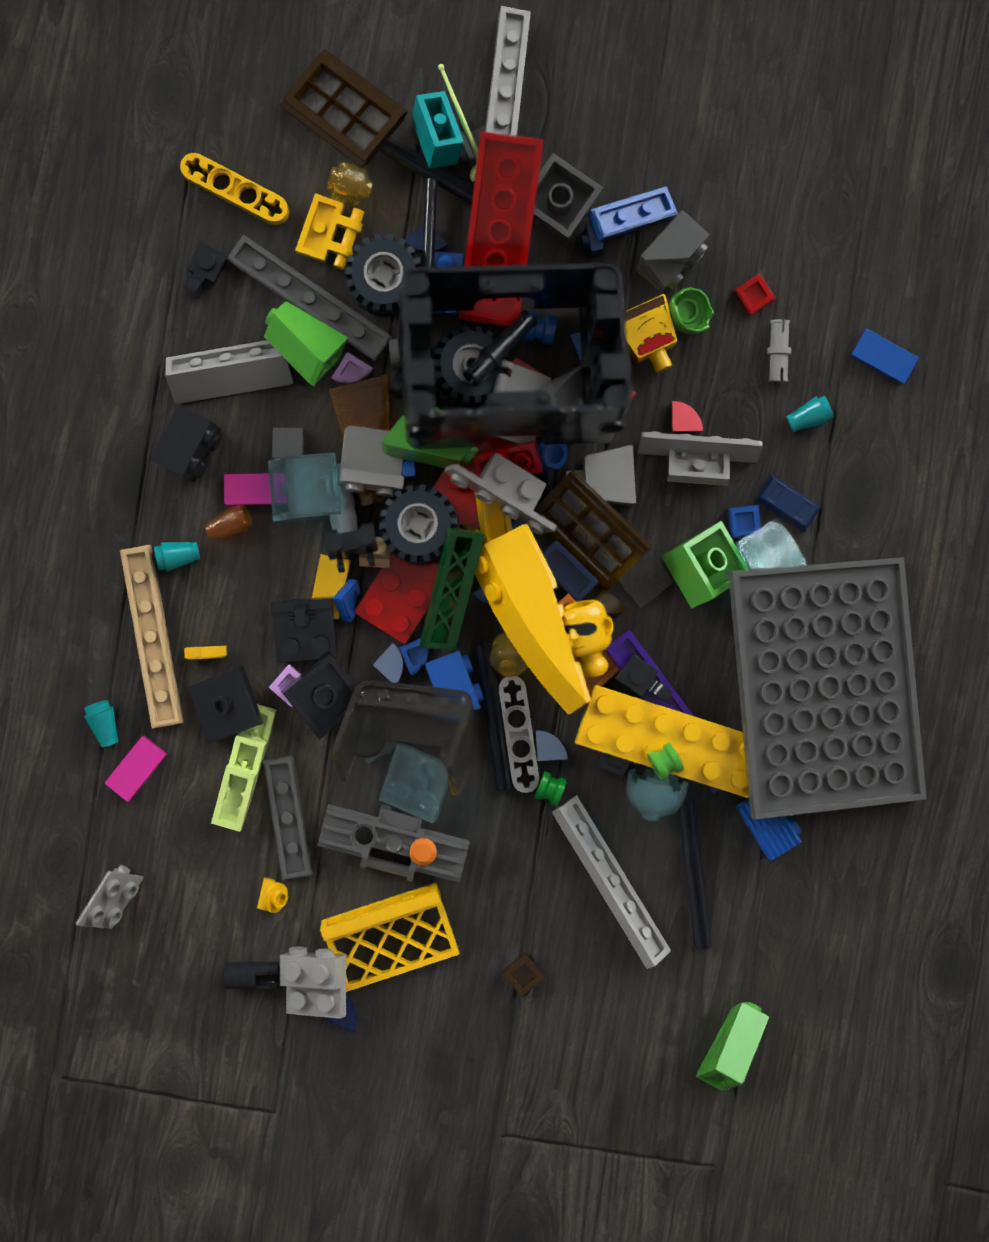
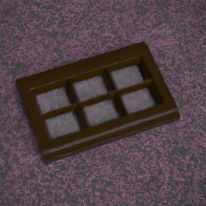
M326 49L319 53L280 103L282 109L361 169L369 164L408 114L405 108Z
M573 469L534 510V512L557 526L554 532H548V534L554 540L560 542L599 581V584L607 590L652 548Z

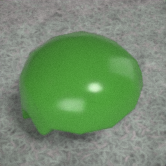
M693 287L679 290L673 295L668 305L673 326L677 331L685 334H695L710 327L708 324L714 315V311L710 306L709 298L702 290Z

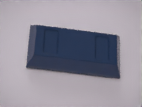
M772 474L755 497L756 501L803 532H806L821 509V506Z
M557 540L542 553L555 581L576 602L581 601L599 583Z

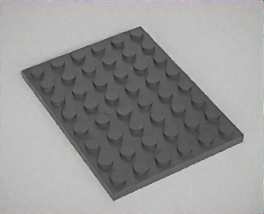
M904 557L728 572L751 819L926 800Z

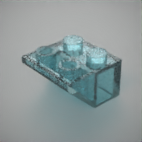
M335 453L287 456L268 461L273 522H302L341 514Z

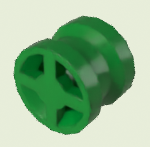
M543 771L533 799L538 801L544 799L549 801L551 806L557 807L567 779L562 777L556 779L551 777L549 772Z

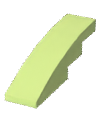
M259 704L257 706L264 724L239 732L236 735L211 824L239 832L242 830L277 713L276 709Z

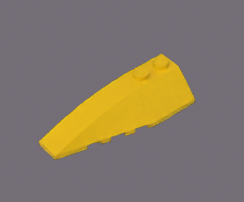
M528 524L521 525L485 543L481 548L475 575L495 616L511 643L544 688L568 715L573 714L589 703L591 699L580 662L574 661L572 655L574 642L570 639V634H566L562 617L565 616L563 605L557 604L553 591L554 588H557L555 578Z

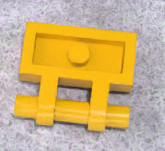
M315 193L295 249L296 253L323 263L326 262L329 252L334 253L337 256L333 266L344 270L348 256L353 254L352 247L356 235L361 233L363 227L361 221L364 212L353 208L350 218L342 216L345 207L344 203ZM338 226L346 229L341 244L333 241Z

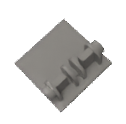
M120 865L118 869L114 868L113 872L108 871L77 920L76 925L112 929L122 918L123 910L130 899L137 894L139 885L144 877L129 874L131 870L123 865Z

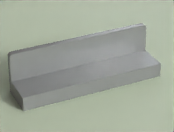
M267 340L166 357L165 376L175 404L286 386L293 383L288 361Z

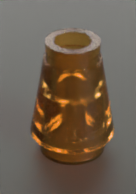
M233 504L206 523L205 530L210 539L215 540L247 532L248 528L253 525L249 511L243 504L238 506Z

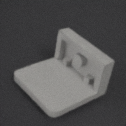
M357 426L346 427L338 486L345 487L346 491L356 493L372 490L376 491V495L393 497L396 491L403 489L404 476H401L403 459L386 455L382 451V440L390 431Z

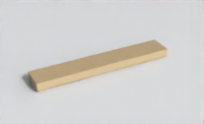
M152 545L120 550L151 727L153 729L184 723Z

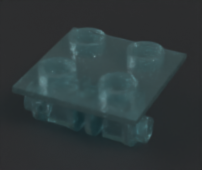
M780 516L735 542L736 547L751 570L808 565Z

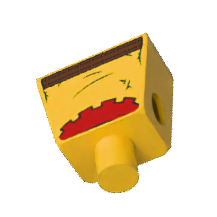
M662 294L625 311L628 353L636 364L649 358L656 373L672 366L666 350L674 347L677 343L665 294Z

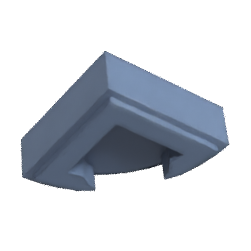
M392 643L373 666L394 685L401 678L403 659L399 648L395 643Z
M535 730L537 761L567 760L566 750L557 737L546 731Z

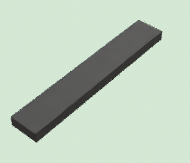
M244 234L226 258L229 263L283 300L347 336V344L375 363L389 345V339H393L390 334Z

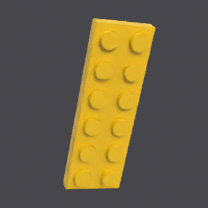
M593 684L589 695L591 701L586 704L574 743L652 768L647 753L651 751L657 752L662 749L664 744L670 742L679 755L684 770L680 772L673 771L670 774L749 798L743 732Z

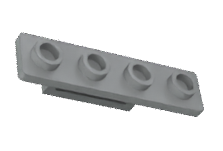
M652 431L641 433L638 453L668 456V482L728 486L730 480V461L757 463L763 448V442L748 438L729 439L719 436L703 437L690 434H664Z
M498 453L491 454L480 477H477L458 464L449 465L445 468L444 472L451 476L450 481L462 488H471L477 492L476 497L488 504H497L502 508L501 512L512 519L519 518L528 524L532 532L542 535L543 533L555 531L557 527L555 524L533 511L547 484Z

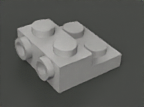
M290 947L289 952L281 954L280 986H286V1014L338 1019L345 1017L346 955L334 954V949L327 948L317 949L316 952H307V947Z

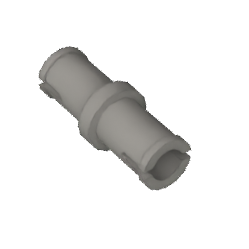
M770 320V347L767 348V355H770L768 382H788V355H791L792 348L789 347L790 320Z

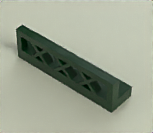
M460 524L459 529L448 527L419 644L423 648L456 650L485 536L484 533L471 525Z

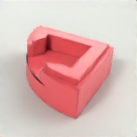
M671 402L672 433L703 431L701 419L693 408L682 402Z

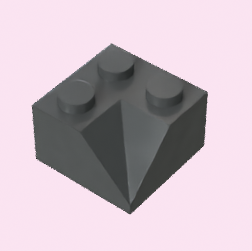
M682 210L641 255L635 271L661 294L667 288L673 291L683 280L684 276L681 273L688 265L694 268L705 255L704 252L708 249L705 243L710 234Z

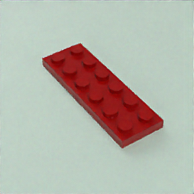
M481 131L464 267L527 265L543 139ZM492 298L482 299L474 304L473 311H459L458 319L509 326L520 315L523 298H520V301H517V298H496L495 301H492Z

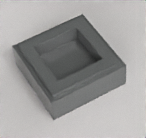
M273 428L272 458L304 459V429Z

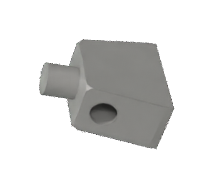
M633 445L584 456L583 470L575 471L608 504L634 506L636 504Z

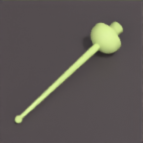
M439 64L438 69L443 75L477 162L478 147L444 71V65ZM477 164L473 166L470 172L472 182H475Z

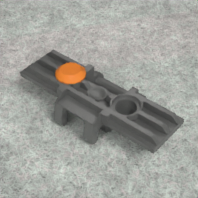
M328 804L317 846L361 857L360 869L366 870V867L406 877V881L413 882L415 871L460 883L470 840L420 828L423 814L414 813V816L391 811V806L382 804L379 816H374ZM361 827L369 828L373 833L372 841L366 844L358 842L356 831ZM371 848L411 857V864L409 866L370 856Z

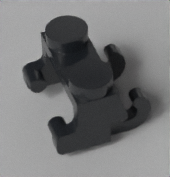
M373 522L361 524L359 530L339 534L337 529L325 531L324 537L330 561L337 559L339 573L345 572L344 558L367 554L369 567L375 566L373 552L378 551V543Z

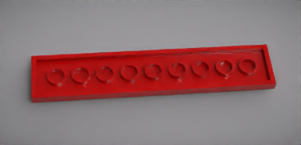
M516 357L512 362L513 364L540 373L539 371L535 370L534 368H532L531 366H529L528 364L524 363ZM499 437L484 440L482 447L477 448L479 450L478 455L516 443ZM474 461L470 465L465 463L463 468L478 477ZM443 471L433 488L439 490L442 495L444 494L453 505L459 521L458 527H460V524L471 525L479 530L475 491L469 487L462 488L450 481L451 476ZM392 553L390 568H382L354 613L406 645L429 608L441 557L435 563L428 562L426 563L427 565H419L417 563H407Z

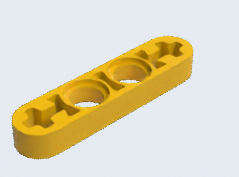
M189 153L182 159L180 164L181 172L190 183L269 224L281 225L288 219L289 207L285 199L201 154ZM199 162L201 169L208 173L206 183H204L206 178L203 174L195 171L191 175V171L188 168L190 164L195 166ZM219 175H226L230 178V184L224 190H218L214 187V180ZM245 189H253L257 193L255 201L251 204L243 203L240 200L241 193ZM263 196H267L264 200L266 204L275 207L278 203L282 213H275L271 217L269 209L262 205Z

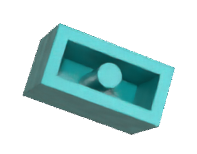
M446 92L416 95L411 120L429 169L458 164L464 141Z

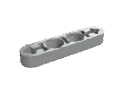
M509 675L501 680L499 695L513 785L518 791L528 793L537 788L539 772L525 683L520 677ZM514 680L516 685H521V690L516 692L517 701L524 700V706L513 705L505 708V702H511L510 694L504 693L503 690L504 687L508 686V681ZM514 710L522 711L526 717L525 723L521 727L511 726L508 722L509 713ZM518 740H524L530 746V751L525 757H518L512 751L513 744ZM532 759L533 765H527V772L529 775H534V780L529 782L530 786L524 787L522 782H517V777L522 775L521 766L514 768V762L524 763Z

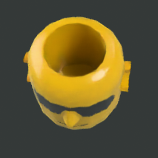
M583 600L564 606L565 616L562 617L566 634H570V639L574 642L572 655L581 658L580 666L583 676L590 678L606 673L608 662L602 656L601 651L607 649L611 644L613 621L607 616L603 604L597 600Z

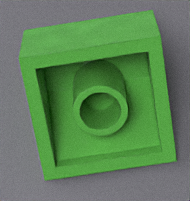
M722 521L661 556L691 609L714 599L729 589L728 572L750 570Z

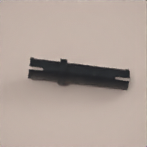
M523 310L489 347H484L479 352L480 356L463 372V376L469 383L474 379L472 385L478 387L481 381L493 369L497 370L502 365V359L537 325V319L533 314L526 318L529 311Z

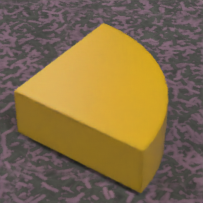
M226 646L184 648V655L187 660L225 658L227 650Z

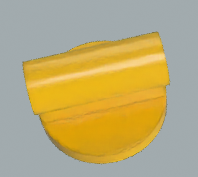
M264 878L257 908L277 913L287 903V887L282 883L276 882L274 879Z

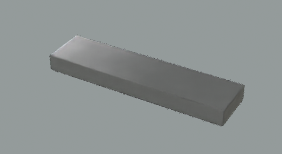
M294 755L263 760L282 880L312 876L313 868Z

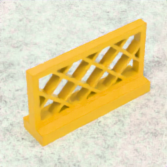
M437 882L323 919L321 922L320 931L328 948L334 949V954L346 955V969L349 963L365 969L359 979L348 982L346 976V992L460 955L440 897ZM437 907L440 918L435 926L420 920L425 910ZM404 918L413 923L406 936L391 929L395 920ZM442 923L445 931L439 929ZM417 925L432 931L426 945L411 939ZM376 928L384 932L378 945L362 939L366 930ZM388 934L403 941L397 954L382 948ZM436 934L448 939L451 948L439 952L431 948L430 945ZM345 937L354 941L355 944L349 955L337 950L334 941ZM359 944L374 951L368 964L353 957ZM407 944L422 950L418 959L409 961L401 957ZM378 953L393 959L389 969L382 971L372 966Z

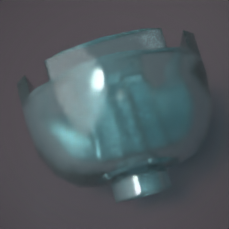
M637 768L628 771L626 782L627 798L630 805L636 811L642 813V818L649 821H659L660 817H668L676 813L684 804L689 785L687 780L684 779L681 784L677 782V775L669 774L667 779L661 781L653 769L645 768L644 774H636Z

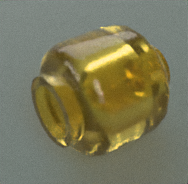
M342 161L337 167H331L326 190L330 191V196L333 200L357 206L361 203L362 198H369L373 181L368 180L366 168Z
M504 632L496 636L490 654V664L494 670L506 677L520 675L525 672L528 666Z

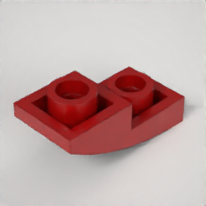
M536 440L502 447L473 458L478 477L482 474L493 453H498L530 474L540 473L543 470Z

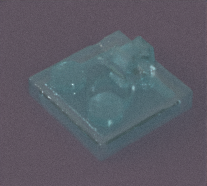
M399 743L396 745L379 800L430 823H434L438 819L455 765L404 743Z

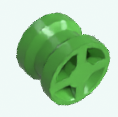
M670 742L664 744L662 749L657 752L651 751L647 753L648 760L661 781L667 779L668 775L673 771L680 772L684 770L682 761Z

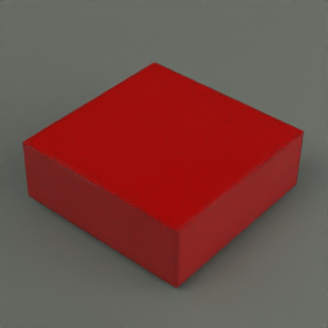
M760 273L733 291L749 317L776 299Z

